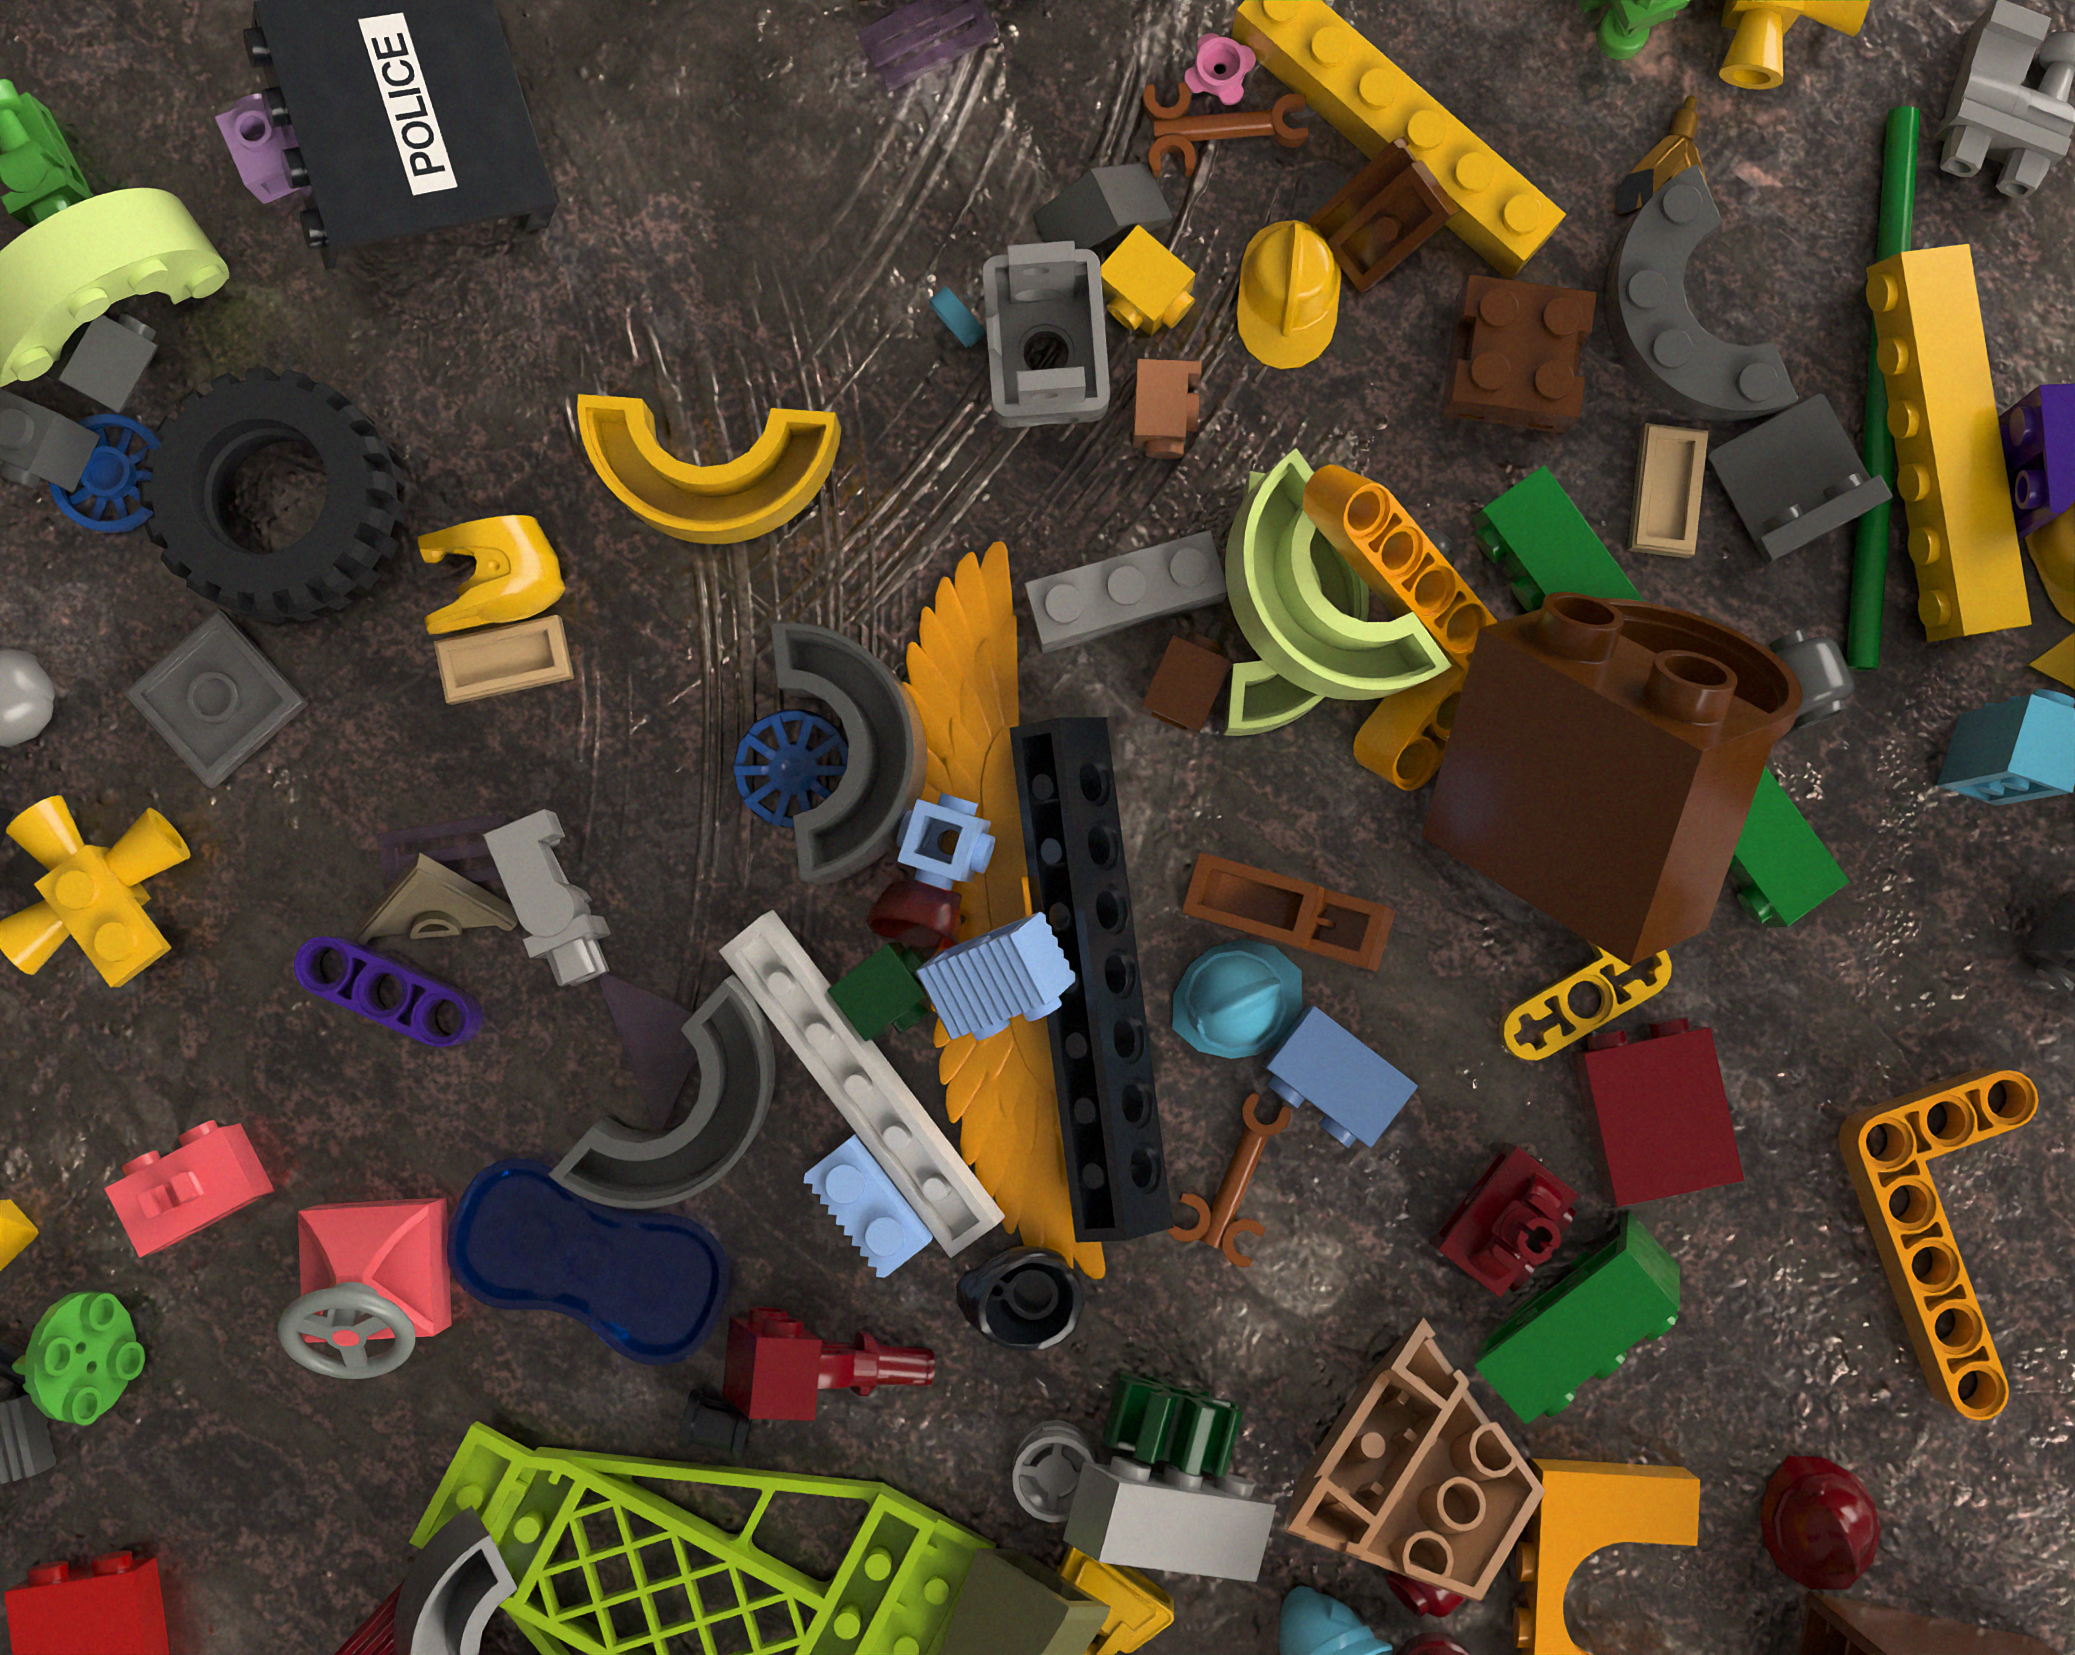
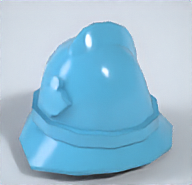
M1241 938L1213 946L1189 965L1173 994L1172 1029L1200 1052L1230 1059L1258 1055L1280 1042L1296 1021L1302 1009V971L1273 945Z
M1298 1586L1288 1594L1282 1604L1278 1630L1280 1655L1392 1654V1645L1376 1639L1370 1627L1363 1626L1350 1608L1327 1594L1318 1593L1314 1588Z

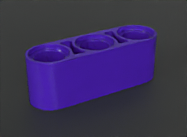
M330 936L316 937L305 942L296 953L293 964L295 976L300 985L309 992L427 1045L446 1047L465 1044L473 1039L481 1029L483 1021L482 1007L476 997L468 991L366 945H360L352 939ZM331 948L339 952L343 958L344 965L342 974L333 983L324 979L320 972L321 957ZM388 974L395 976L402 987L401 1000L392 1009L382 1005L377 994L379 982ZM445 1000H450L456 1004L461 1015L460 1025L451 1035H445L438 1029L435 1023L436 1009Z

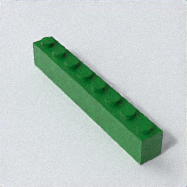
M1545 464L1484 507L1472 519L1478 528L1474 532L1477 544L1492 562L1497 563L1500 560L1503 562L1516 580L1511 583L1512 590L1528 612L1541 609L1544 598L1555 592H1574L1595 598L1644 601ZM1765 766L1728 872L1742 889L1737 893L1740 904L1758 924L1766 922L1769 928L1788 927L1848 884L1850 880Z

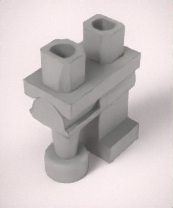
M1995 0L1973 25L1947 104L1945 118L1941 121L1935 138L1945 141L1940 163L1941 170L1959 177H1973L1980 171L1984 158L1987 157L2004 164L1995 186L2001 193L2023 200L2036 191L2046 173L2066 156L2072 140L2069 137L2075 125V110L2072 105L2067 103L2073 77H2075V33L2059 31L2050 33L2045 38L2052 18L2006 0ZM2045 38L2039 55V62L2041 67L2046 70V73L2038 90H2034L2021 84L2025 80L2036 48Z
M543 809L483 834L517 918L524 929L533 934V936L523 939L529 957L548 959L558 986L568 984L576 986L609 972L610 970L597 941L611 934L604 917L591 915L588 903L593 900L586 891L576 885L569 884L552 851V848L560 843V838L565 837L556 813Z

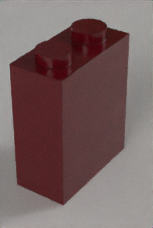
M1688 1017L1672 1018L1650 1023L1651 1035L1627 1040L1625 1030L1604 1032L1586 1037L1589 1048L1571 1051L1603 1202L1615 1207H1621L1745 1181L1711 1027H1690Z

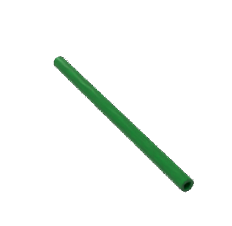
M1901 106L1888 110L1876 263L1900 252L1910 251L1920 125V110L1915 107ZM1872 313L1861 462L1871 479L1881 474L1892 494L1895 442L1887 424L1889 405L1884 375L1877 363L1878 339L1874 314ZM1892 498L1857 517L1846 664L1850 670H1879Z

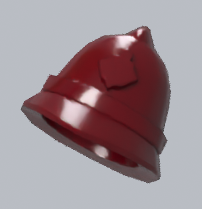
M1788 1455L1767 1483L1760 1513L1764 1545L1781 1573L1809 1589H1849L1874 1562L1880 1538L1881 1526L1871 1494L1856 1475L1829 1459L1822 1457Z

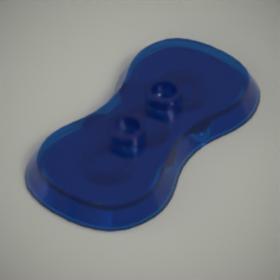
M514 1158L497 1161L485 1167L473 1178L458 1202L451 1220L447 1240V1260L453 1277L463 1290L485 1305L500 1309L549 1310L567 1315L588 1326L619 1354L634 1362L646 1365L678 1363L691 1357L708 1339L718 1322L728 1291L729 1267L723 1247L713 1234L702 1225L678 1215L624 1213L602 1206L561 1186L548 1175L553 1170L552 1167L530 1159Z

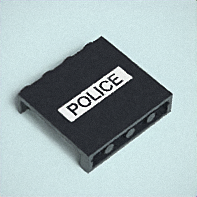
M493 0L254 1L251 28L243 29L247 55L253 68H263L269 87L262 89L265 113L272 129L278 127L282 129L287 149L281 150L284 174L290 189L300 188L306 206V210L300 211L303 235L310 250L319 248L325 270L335 268L339 249L513 216H519L524 232L548 228L557 206V200Z

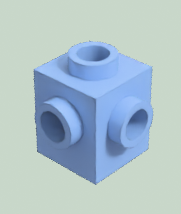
M941 793L938 804L917 799L914 810L906 812L898 832L897 846L901 847L897 862L916 867L915 880L946 890L952 889L954 880L972 883L975 872L984 873L994 850L995 836L988 835L991 821L975 817L978 804L945 793ZM955 830L960 836L954 854L949 855L942 848V838L947 832Z

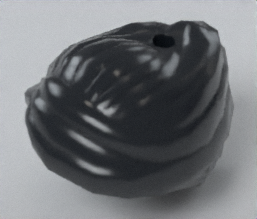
M1039 1246L1009 1247L993 1254L979 1267L966 1271L956 1284L957 1304L966 1321L975 1327L987 1340L1006 1349L1037 1351L1062 1343L1076 1330L1085 1304L1083 1286L1079 1276L1069 1267L1066 1258L1056 1250ZM995 1285H1001L1002 1289L995 1288Z

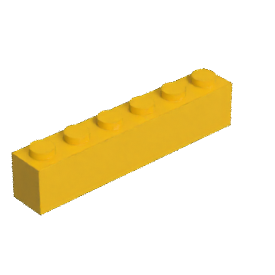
M1244 0L1236 9L1231 38L1241 46L1246 45L1250 47L1255 54L1256 60L1294 93L1306 96V104L1370 160H1373L1392 141L1405 137L1409 142L1407 148L1417 161L1422 159L1460 210L1445 225L1507 280H1512L1552 236L1566 216L1565 212L1322 0Z
M1969 244L1900 252L1866 268L1868 278L1866 297L1869 307L1873 310L1878 339L1877 363L1884 375L1889 405L1887 424L1895 442L1899 466L1897 485L1899 493L1905 502L1910 533L1908 536V551L1915 563L1920 593L1918 612L1922 623L1925 625L1927 642L2032 625Z

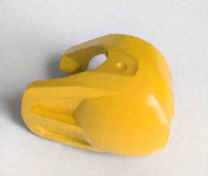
M512 515L485 518L461 523L417 537L419 550L425 563L437 564L446 554L475 557L477 561L476 570L472 577L456 587L459 598L452 604L424 617L426 629L430 635L444 634L493 622L506 623L529 618L544 611L558 601L566 590L561 579L558 558L534 517Z

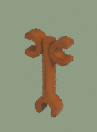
M1186 82L1178 83V102L1173 107L1165 108L1156 102L1154 84L1146 85L1143 94V111L1153 126L1154 143L1149 151L1148 167L1154 178H1160V159L1167 153L1179 155L1183 161L1184 176H1192L1196 162L1195 149L1191 144L1192 141L1272 135L1280 145L1294 148L1305 144L1309 136L1308 128H1290L1285 125L1282 119L1288 113L1304 112L1306 96L1298 93L1287 94L1281 97L1271 110L1186 116L1191 101L1190 88Z
M1252 1091L1244 1097L1241 1104V1117L1246 1126L1211 1209L1209 1210L1207 1203L1199 1195L1193 1192H1181L1179 1200L1186 1205L1196 1208L1198 1219L1189 1228H1182L1173 1223L1174 1228L1167 1230L1174 1239L1181 1242H1192L1198 1239L1215 1248H1222L1225 1257L1232 1264L1239 1267H1250L1253 1260L1251 1257L1234 1249L1233 1241L1235 1236L1241 1231H1251L1255 1235L1263 1237L1266 1229L1253 1218L1238 1217L1234 1219L1268 1137L1280 1133L1287 1127L1290 1120V1108L1281 1104L1273 1121L1265 1124L1258 1122L1254 1115V1109L1260 1095Z

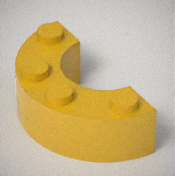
M578 394L577 412L579 428L589 459L598 475L615 496L644 523L669 536L689 542L702 544L742 542L769 533L784 525L803 510L821 489L833 466L840 442L841 426L835 412L771 408L764 433L749 452L727 464L699 467L677 461L661 448L656 439L654 415L643 399Z

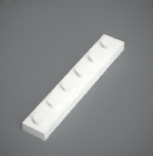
M773 909L760 916L719 950L720 954L950 1258L991 1230L1005 1217L872 1040L867 1042L863 1040L827 990L831 985Z

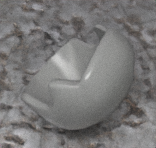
M2 647L0 648V746L11 747L37 737L51 720L54 708L55 685L41 668L35 655L27 651Z

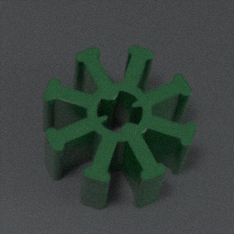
M1119 1372L1102 1435L1104 1437L1103 1443L1111 1448L1134 1451L1133 1458L1150 1464L1163 1460L1170 1462L1183 1473L1200 1475L1201 1470L1215 1476L1224 1477L1227 1475L1243 1411L1239 1410V1404L1231 1400L1209 1397V1391L1189 1385V1388L1183 1389L1175 1387L1161 1377L1146 1374L1143 1379L1131 1373Z

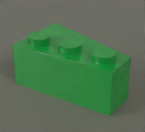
M1629 1209L1614 1222L1620 1229V1235L1592 1257L1583 1249L1569 1262L1575 1269L1572 1273L1543 1294L1541 1290L1536 1291L1478 1344L1474 1363L1475 1368L1526 1425L1542 1413L1549 1418L1561 1412L1576 1396V1387L1592 1375L1597 1380L1607 1377L1624 1362L1627 1357L1625 1351L1643 1337L1648 1341L1659 1338L1678 1319L1676 1312L1680 1310V1267Z

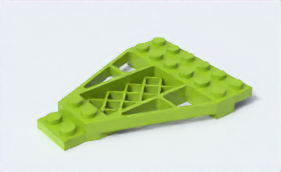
M478 1421L469 1428L409 1541L410 1544L422 1550L441 1527L472 1505L490 1533L517 1587V1590L498 1606L508 1613L542 1655H571L557 1638L589 1655H651L638 1648V1646L651 1642L654 1643L657 1655H670L665 1638L698 1628L705 1654L718 1655L709 1624L740 1614L743 1616L752 1647L727 1655H769L795 1646L797 1647L793 1655H940L976 1549H996L995 1542L881 1482L549 1447H538L533 1451ZM632 1475L758 1488L762 1490V1495L745 1528L740 1533L730 1534L634 1483ZM589 1489L606 1497L581 1505ZM775 1490L862 1499L868 1502L870 1508L835 1575L829 1581H817L754 1546L752 1534ZM613 1507L623 1541L591 1551L581 1517ZM627 1509L662 1527V1529L635 1537ZM570 1526L578 1555L550 1564ZM671 1538L680 1572L648 1582L638 1548ZM684 1540L720 1559L692 1568ZM626 1552L636 1586L604 1595L595 1561ZM582 1566L592 1599L563 1608L558 1603L551 1575ZM729 1569L738 1602L705 1612L696 1579ZM742 1571L778 1590L749 1598ZM684 1583L694 1616L661 1626L652 1593ZM538 1585L540 1587L542 1596L535 1593V1590ZM640 1597L649 1630L622 1639L617 1637L608 1607ZM787 1600L796 1633L763 1643L753 1610ZM799 1601L816 1610L807 1627ZM595 1611L600 1627L580 1617V1615Z

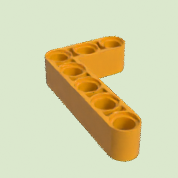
M1329 464L1319 468L1310 477L1305 486L1302 497L1303 509L1308 518L1396 619L1414 612L1452 665L1437 676L1401 692L1386 696L1361 726L1355 737L1353 750L1358 764L1404 791H1413L1422 787L1442 764L1479 629L1497 623V620L1387 488L1342 466Z
M1996 1068L1974 1069L1857 1111L1846 1118L1840 1127L1838 1135L1841 1153L1928 1388L1935 1400L1944 1407L1978 1421L1991 1419L2002 1411L2008 1400V1383L1925 1161L2021 1127L2031 1120L2036 1113L2039 1101L2037 1089L2031 1079L2020 1072ZM1999 1081L2006 1090L2007 1099L2002 1110L1995 1114L1989 1107L1988 1093L1991 1087ZM1937 1103H1940L1946 1110L1947 1123L1942 1132L1934 1136L1928 1128L1927 1116L1930 1109ZM1880 1124L1887 1133V1146L1882 1154L1872 1157L1867 1150L1866 1139L1870 1130ZM1903 1185L1909 1192V1208L1903 1215L1894 1218L1889 1208L1890 1196L1895 1189ZM1928 1247L1933 1260L1931 1269L1927 1275L1917 1279L1912 1270L1913 1257L1919 1250ZM1951 1309L1955 1317L1954 1329L1949 1336L1944 1339H1938L1935 1332L1936 1319L1942 1312ZM1974 1371L1978 1380L1977 1389L1971 1397L1961 1400L1958 1394L1959 1381L1965 1374Z

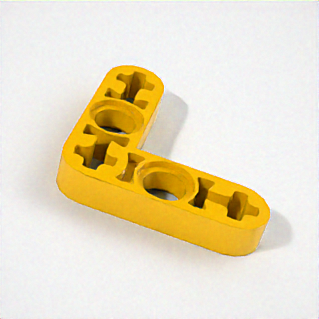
M1588 941L1597 958L1513 1005L1503 1014L1499 1022L1498 1031L1502 1046L1509 1054L1519 1059L1539 1060L1550 1056L1656 995L1667 985L1671 977L1672 964L1667 951L1663 950L1651 956L1654 965L1647 970L1650 981L1646 985L1641 979H1630L1616 987L1624 995V998L1617 1002L1613 985L1600 973V969L1607 966L1609 976H1617L1628 970L1631 966ZM1582 981L1594 984L1601 995L1599 1010L1593 1016L1585 1019L1574 1015L1568 1005V994L1571 988L1576 983ZM1552 997L1557 1015L1570 1029L1562 1034L1560 1024L1552 1023L1537 1034L1541 1044L1536 1048L1528 1042L1517 1043L1514 1035L1522 1029L1518 1019L1525 1015L1529 1020L1537 1021L1550 1015L1553 1012L1544 1002Z

